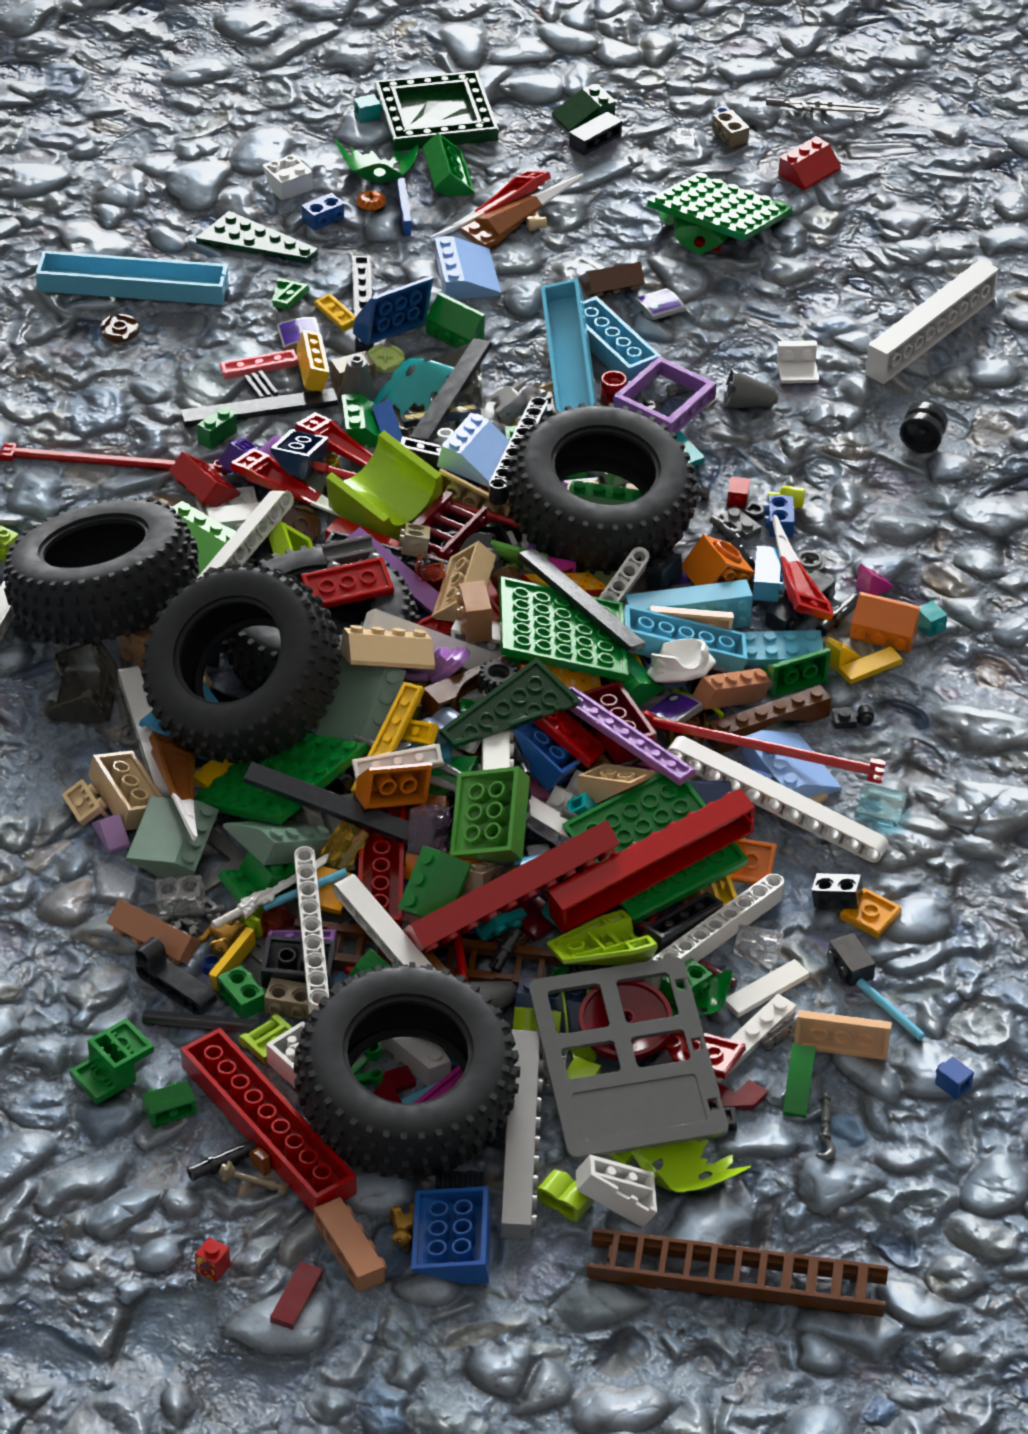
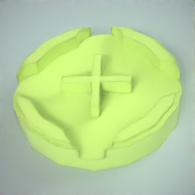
M378 345L368 351V354L375 363L376 372L392 373L405 361L404 352L394 345H389V347Z

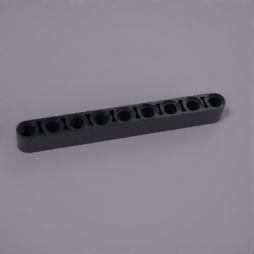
M536 397L530 400L489 482V502L493 505H503L508 500L509 491L506 490V483L511 480L506 479L508 468H512L509 466L510 460L515 456V449L517 445H520L522 437L529 432L535 423L540 424L542 417L547 416L548 401L545 398Z

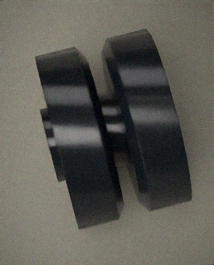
M920 402L912 405L908 409L900 427L899 435L901 441L906 447L915 452L928 453L936 450L941 444L947 429V416L940 407L932 403Z

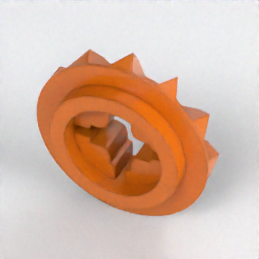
M378 190L363 191V193L358 194L357 205L366 210L380 209L386 203V197H384L383 193H379Z

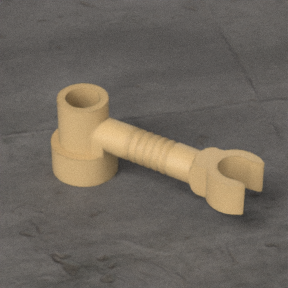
M538 210L526 219L529 232L536 231L539 228H547L546 217H540Z

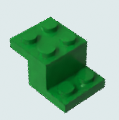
M248 851L239 870H221L218 878L240 903V899L248 897L254 892L266 890L267 887L273 888L278 885L279 881L294 875L295 863L263 865Z
M126 1018L87 1040L89 1059L70 1069V1077L96 1104H99L136 1082L135 1063L154 1053V1046Z

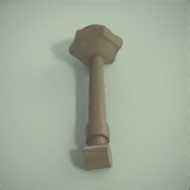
M230 1161L227 1164L223 1163L221 1165L219 1178H222L223 1183H228V1181L235 1177L267 1187V1189L273 1191L278 1190L277 1192L282 1195L287 1194L289 1184L286 1182L278 1183L274 1180L269 1181L236 1172L235 1167Z

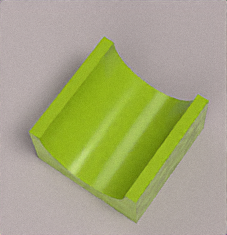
M386 431L378 435V443L372 457L356 475L344 481L332 472L326 476L328 503L333 511L346 520L399 541L401 528L405 529L406 523H413L443 494L442 474Z

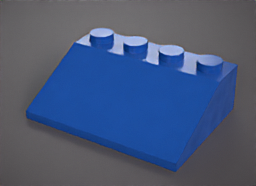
M430 276L371 297L355 317L353 334L367 346L425 325L433 277Z
M533 722L519 726L513 731L523 755L530 762V770L533 777L548 791L554 789L555 785L558 786L573 777L576 769L583 771L587 768Z
M488 1186L415 1191L412 1272L462 1284L489 1283L492 1203Z

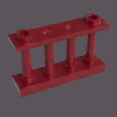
M445 491L412 524L431 527V536L447 542L444 547L429 542L427 550L438 554L439 558L449 561L450 557L459 552V549L469 536L478 533L481 528L487 525V507L483 506L474 514L455 506L453 503V493ZM453 513L469 521L463 525L445 516ZM442 524L458 532L452 536L434 527Z

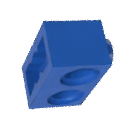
M333 193L301 205L302 221L313 230L344 219V203Z
M769 495L768 503L764 504V515H767L765 516V528L769 529V537H776L772 521L775 515L778 517L786 537H793L795 524L793 496Z

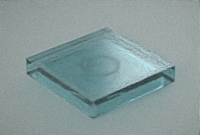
M866 783L854 817L897 827L909 793Z

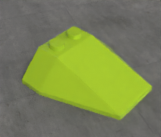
M623 909L602 915L547 942V947L563 964L621 966L645 962L653 958L658 948L657 943L649 935L639 938L634 935L632 919Z

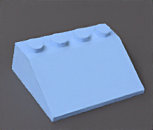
M444 236L435 238V260L445 295L453 299L501 296L489 248L456 237Z
M470 413L442 445L437 466L489 487V482L510 440L489 420L479 414Z
M762 730L745 736L813 751L799 733ZM743 747L742 755L752 768L772 774L773 781L807 798L823 793L829 795L841 791L842 787L824 765Z

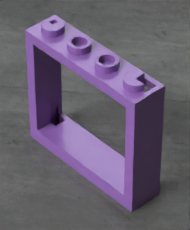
M659 356L647 368L639 372L632 381H629L624 388L615 393L613 397L614 407L622 409L623 406H628V410L635 413L640 410L643 412L642 416L647 418L653 416L656 418L655 422L661 425L664 423L668 427L667 431L669 433L674 432L676 434L716 398V383ZM659 375L696 392L669 417L632 400Z

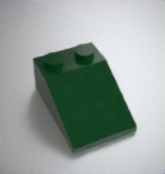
M594 84L578 91L552 112V116L570 133L572 130L606 112L615 116L616 101L598 84Z

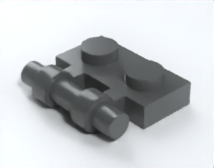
M736 506L721 513L719 519L712 516L709 521L713 524L714 529L718 532L722 531L727 539L730 541L736 540L738 543L741 542L742 538L748 540L760 534L762 530L761 525Z

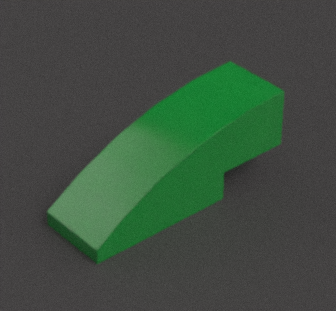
M792 1044L782 1115L806 1118L816 1046Z

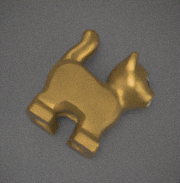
M237 920L235 923L229 921L225 925L223 924V926L214 929L210 923L203 935L197 939L201 940L200 944L212 937L215 939V941L209 944L213 951L212 957L223 956L245 930V926Z
M415 1203L409 1205L411 1212L408 1214L403 1213L400 1205L392 1206L389 1211V1220L393 1222V1229L395 1231L391 1235V1242L399 1248H403L406 1252H409L412 1242Z

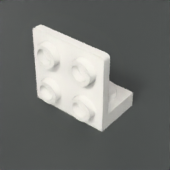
M816 341L778 342L777 365L781 383L819 382L816 365Z

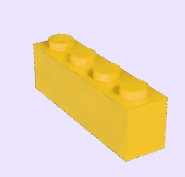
M302 330L296 352L304 388L310 391L323 392L329 375V368L321 334Z

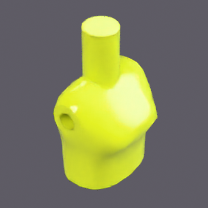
M782 486L780 493L768 492L767 500L769 495L793 496L794 508H804L805 488Z

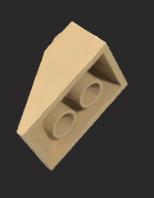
M604 763L578 775L579 795L586 792L599 805L603 800L611 799L616 794L657 775V771Z

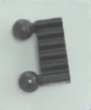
M371 534L322 545V552L327 563L326 569L341 566L343 563L350 564L351 561L355 563L360 559L364 561L382 557L377 553L376 547L373 546Z

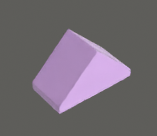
M120 814L92 822V827L109 853L130 847Z

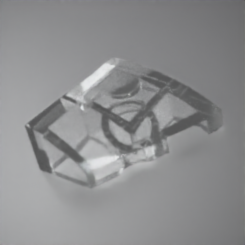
M739 924L734 953L749 959L756 966L759 964L769 969L770 973L778 967L784 932Z

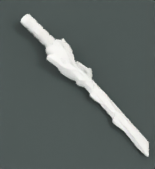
M329 853L316 860V869L326 864ZM294 874L288 879L279 881L278 885L273 888L267 887L266 890L254 892L250 896L240 899L241 902L237 904L235 910L211 921L212 927L217 929L223 926V924L225 925L229 921L240 917V915L246 919L255 912L259 904L273 902L276 894L296 883V875Z

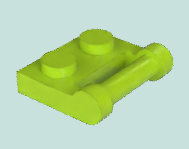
M275 1013L269 1017V1021L248 1034L243 1033L240 1035L238 1041L243 1048L250 1050L265 1064L267 1063L266 1044L291 1029L292 1026Z

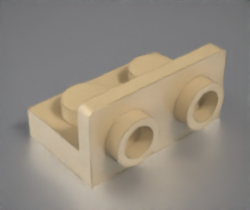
M81 779L61 794L82 826L86 825L100 813L105 818L109 817L105 810L108 806L101 797H97L99 792L92 783L88 785Z

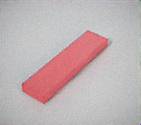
M294 349L221 362L220 370L224 379L251 375L254 372L257 374L261 370L268 372L299 366V361Z

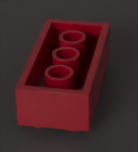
M620 681L582 692L657 743L656 731ZM588 723L616 765L638 759L637 756Z

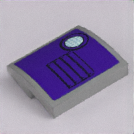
M667 288L634 298V304L642 308L644 316L651 320L686 311L682 301Z
M315 317L296 318L277 324L285 351L297 348L302 330L321 334Z
M672 692L648 708L647 711L652 712L655 717L684 723L703 710V703L686 694Z

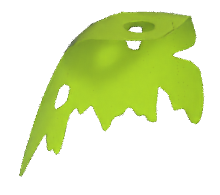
M695 1140L630 1151L643 1170L654 1172L656 1185L667 1191L677 1193L698 1190L714 1185L751 1168V1166L727 1169L733 1163V1155H729L711 1165L706 1164L708 1159L701 1158V1155L708 1140L701 1142ZM662 1158L663 1166L660 1170H656L652 1163ZM706 1171L713 1173L708 1178L699 1179V1175Z

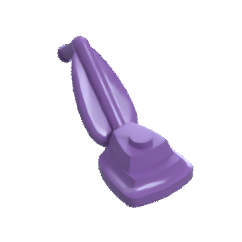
M456 646L452 650L447 647H442L441 649L437 647L434 650L435 670L400 669L406 670L404 680L417 682L431 680L434 684L450 677L461 668L468 659L470 650L466 646Z

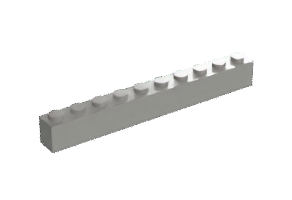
M512 1030L511 1034H513L516 1043L512 1050H518L519 1060L514 1066H520V1078H516L515 1083L519 1084L518 1094H515L514 1108L509 1116H507L500 1238L530 1239V1231L536 1229V1215H532V1209L536 1210L537 1195L532 1194L533 1190H537L538 1175H533V1172L538 1170L539 1155H534V1151L539 1150L540 1136H535V1131H540L541 1117L536 1116V1112H541L542 1098L537 1097V1093H542V1078H538V1074L543 1073V1060H539V1055H543V1047L539 1031Z

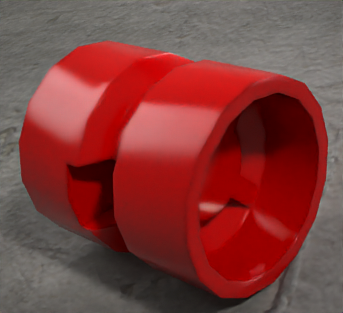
M608 371L602 375V404L608 406L609 403L614 404L613 397L615 393L626 386L625 374L619 371Z

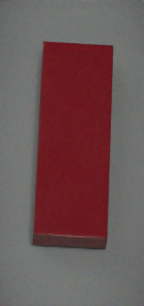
M299 1262L270 1316L271 1323L294 1329L323 1275V1268Z

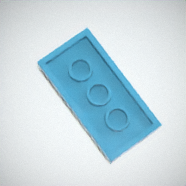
M820 630L742 632L746 633L748 660L745 666H768L823 649Z

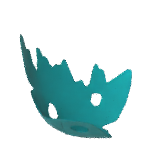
M407 359L393 372V378L384 384L373 403L375 405L379 404L388 395L385 401L391 400L392 406L396 404V407L400 409V415H403L413 403H416L418 406L423 403L425 405L424 411H427L432 403L430 401L431 393L434 391L438 393L447 380V376L451 374L455 367L428 359ZM415 366V371L410 376H406L408 368ZM453 421L443 422L442 424L444 428L451 429Z

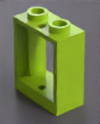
M282 521L268 535L273 554L277 553L279 556L285 554L287 549L292 551L300 550V546H306L307 549L314 548L311 538Z

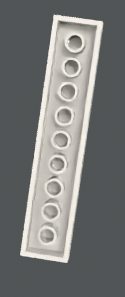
M979 260L953 281H950L944 288L938 290L932 297L926 299L924 303L916 307L911 313L905 315L899 322L893 324L890 329L883 332L874 341H871L867 346L868 354L865 363V375L885 384L995 299L999 268Z

